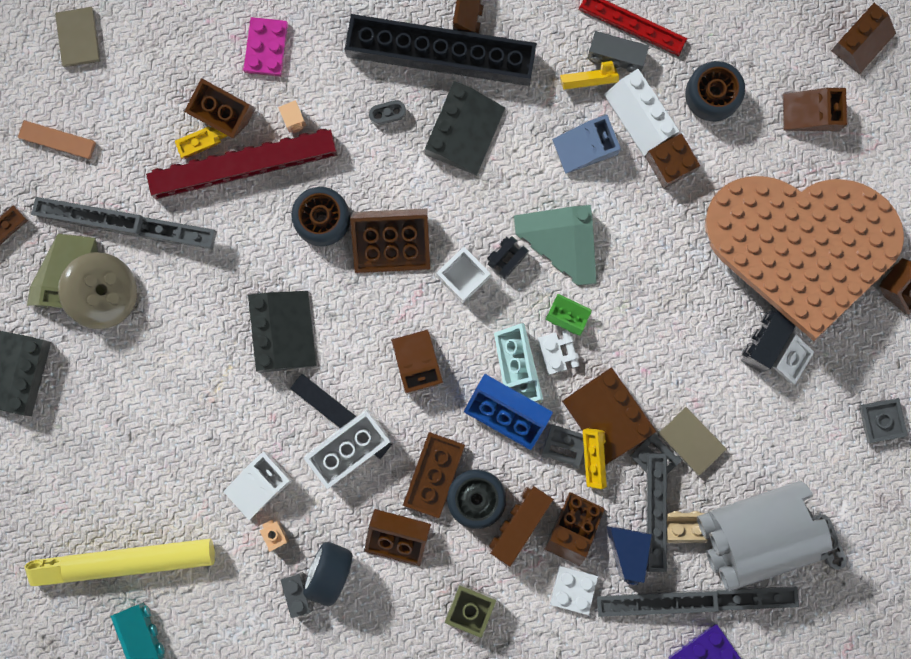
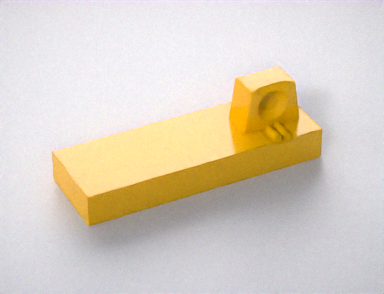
M609 61L601 63V70L560 75V82L563 90L617 83L619 82V75L616 68H614L613 62Z
M590 428L583 430L587 487L597 489L607 487L604 443L606 440L605 431Z

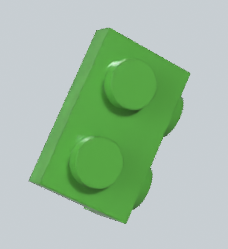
M557 294L545 320L568 330L570 333L581 336L592 310Z

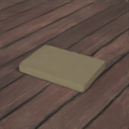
M86 7L56 12L55 17L62 66L65 68L101 62L94 9Z
M684 407L658 432L660 437L698 476L727 450L687 407Z

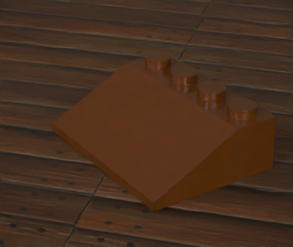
M428 208L352 212L350 221L355 273L431 269Z
M612 367L562 400L582 431L587 428L605 431V465L657 432Z

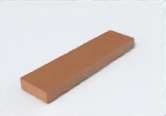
M25 120L18 135V138L88 160L91 159L96 142Z

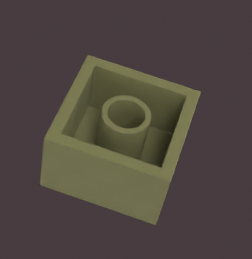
M459 583L445 623L482 638L495 606L496 598Z

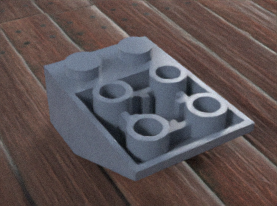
M607 114L590 120L552 139L565 174L617 156L621 150Z

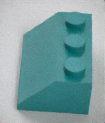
M144 602L110 617L126 659L165 658L163 655L165 650L162 643H159L157 639V628L151 623V612Z

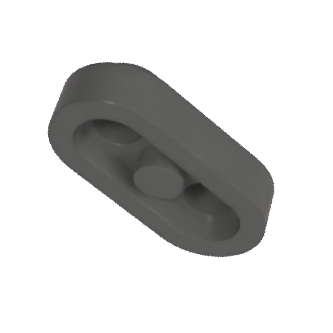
M399 100L375 105L369 111V118L375 125L398 121L406 115V107ZM395 109H399L400 113L395 114L393 113V111ZM377 114L382 115L380 119H377L375 116Z

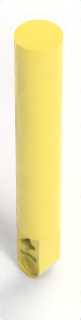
M210 538L38 559L28 562L24 567L29 585L42 586L211 566L215 562V549L213 540Z

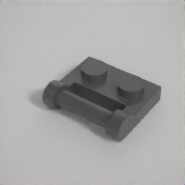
M551 424L541 457L545 459L548 457L578 469L584 453L583 434ZM551 445L576 452V457L573 458L551 451Z
M655 432L630 457L647 473V453H654L648 446L653 443L662 453H666L667 458L671 461L667 465L668 474L682 459L678 455L676 456L658 438L659 435Z

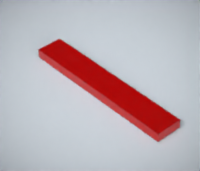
M583 0L579 7L580 11L678 57L688 39L607 0Z

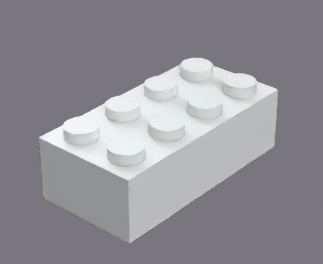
M367 408L304 456V460L328 489L390 443L391 438Z

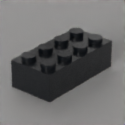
M771 304L770 312H766L760 321L763 324L751 336L753 341L750 345H746L741 353L743 355L741 361L760 373L772 368L796 327Z

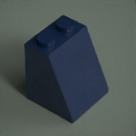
M607 526V533L619 576L627 584L638 585L639 582L644 583L652 534Z

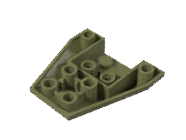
M57 234L30 286L27 306L63 309L58 295L60 277L70 262L77 257L98 252L96 238ZM97 285L96 293L103 295L104 289Z

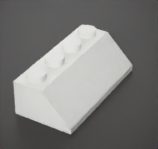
M639 69L622 78L604 94L643 156H646L647 152L652 148L668 141L679 133L678 128Z

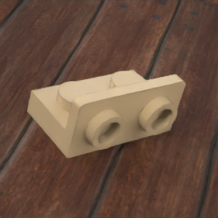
M674 511L668 513L667 543H707L708 539L703 537L697 522V516L705 513L699 511L691 513Z

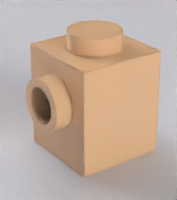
M296 100L278 107L289 133L303 130L306 123Z

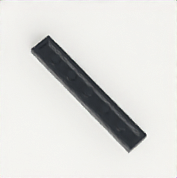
M301 374L290 388L339 428H342L356 417V415L304 374ZM388 443L374 455L381 460L393 444Z

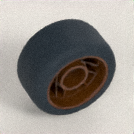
M722 61L707 62L694 71L687 83L685 90L687 105L697 117L711 122L724 120L730 117L741 105L745 96V82L741 73L731 64ZM710 91H715L717 96L713 95Z
M327 187L310 188L301 193L293 204L291 213L293 226L299 236L309 244L315 246L332 245L341 240L349 228V208L344 198L333 189ZM322 214L327 216L323 222L317 221L318 216Z

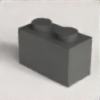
M303 572L282 578L281 584L290 617L295 618L312 612L311 600L307 599L303 594L305 585Z

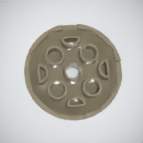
M93 252L79 256L70 262L60 277L58 295L61 306L66 314L79 323V325L91 329H106L118 325L130 315L137 300V284L133 273L123 261L110 254ZM97 285L104 289L103 295L96 293Z

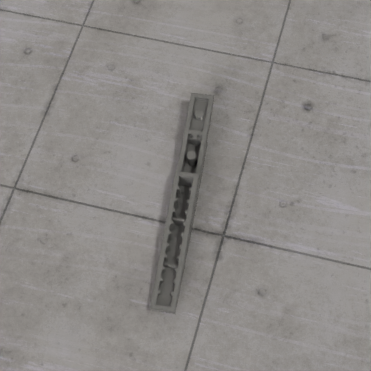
M35 197L31 213L33 216L84 227L213 250L217 231L214 229Z
M797 586L748 587L729 592L726 589L597 596L598 617L719 612L722 610L799 607Z

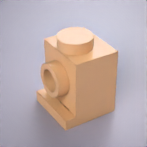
M272 519L262 525L263 529L260 530V533L269 552L290 542L280 521L274 523ZM271 531L276 533L275 538H270L269 533Z

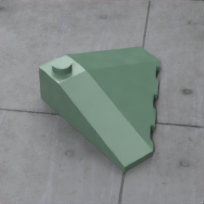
M591 205L514 215L516 236L520 239L524 238L532 244L530 247L539 255L542 256L544 254L552 261L551 264L561 273L566 272L572 277V282L576 285L596 284Z

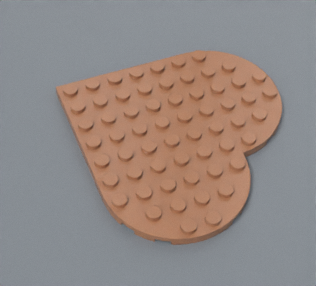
M750 176L740 178L728 183L715 194L709 204L705 219V232L708 235L710 246L717 257L813 341L822 335L892 267L902 251L904 241L900 217L890 202L876 190L864 184L843 179L817 182L801 192L794 186L771 177Z

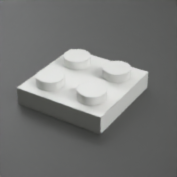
M792 333L772 367L789 383L796 384L814 351L796 334Z
M559 566L550 605L589 615L598 576Z

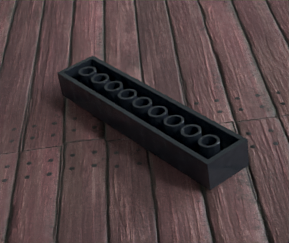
M351 14L344 50L347 58L530 86L537 43Z

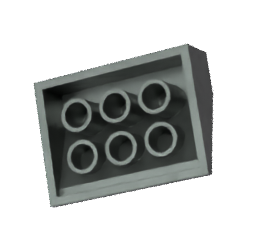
M453 81L426 144L425 155L477 176L505 111V107L471 87Z
M267 292L248 295L256 372L265 373L317 366L309 292Z
M0 331V410L32 416L51 342Z

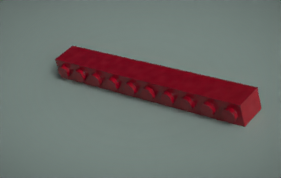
M320 129L316 131L317 133H303L298 135L297 138L291 139L286 137L276 143L265 142L262 146L255 148L254 146H248L238 152L228 151L225 155L221 156L211 155L201 161L194 159L184 165L173 164L167 169L156 168L151 170L150 173H146L150 194L154 199H160L335 157L338 154L331 129Z

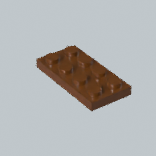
M428 432L403 506L439 519L465 444Z

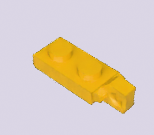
M208 126L174 142L180 157L186 159L217 146V144L221 143L220 140L227 137V135Z

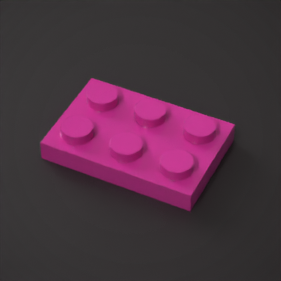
M250 17L243 68L244 73L281 77L288 29L287 21Z

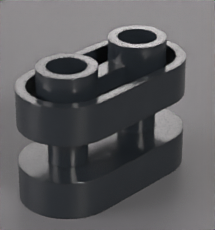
M513 236L510 238L505 237L500 243L501 248L497 252L493 251L487 258L489 261L487 265L492 269H495L497 266L502 269L499 275L504 279L513 272L529 253L525 246H522L520 249L515 246L518 240ZM511 252L514 256L508 263H505L503 259Z

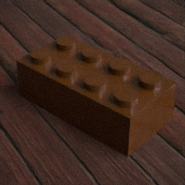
M532 485L530 488L526 487L520 496L523 498L519 505L516 503L510 511V514H512L509 521L504 520L499 528L501 531L498 538L494 536L488 545L490 554L511 567L554 500Z

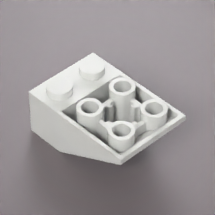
M262 452L223 492L245 517L251 520L293 480L268 452Z

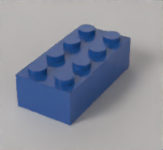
M484 374L464 410V413L529 450H532L553 414L549 409L487 374Z

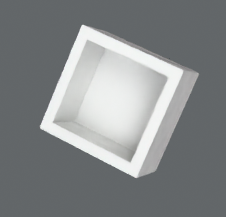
M463 247L436 273V276L464 303L490 278L491 274Z

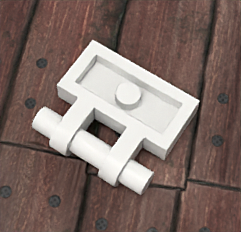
M568 330L562 331L563 339L558 340L556 333L537 338L548 375L567 370L565 362L570 361L572 368L580 366L578 362L579 355L575 352L573 345L575 341ZM566 345L567 356H563L560 346Z

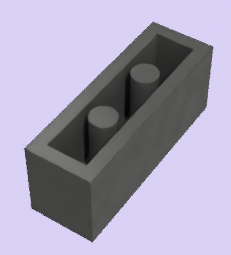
M595 31L587 58L595 63L612 61L614 68H625L631 73L637 69L641 72L649 45Z

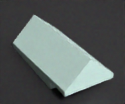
M524 323L495 332L494 336L503 384L536 403H542L543 396Z

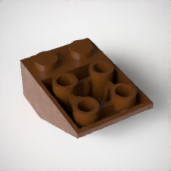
M821 88L783 94L784 131H841L847 125L846 88Z
M428 329L391 339L406 395L443 385Z
M569 492L544 550L580 566L588 555L605 508Z

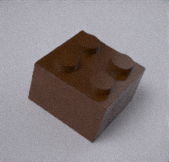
M682 133L652 148L645 156L663 189L696 172L700 167L698 160Z

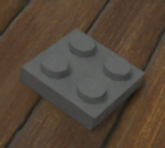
M899 398L859 405L867 443L908 436Z

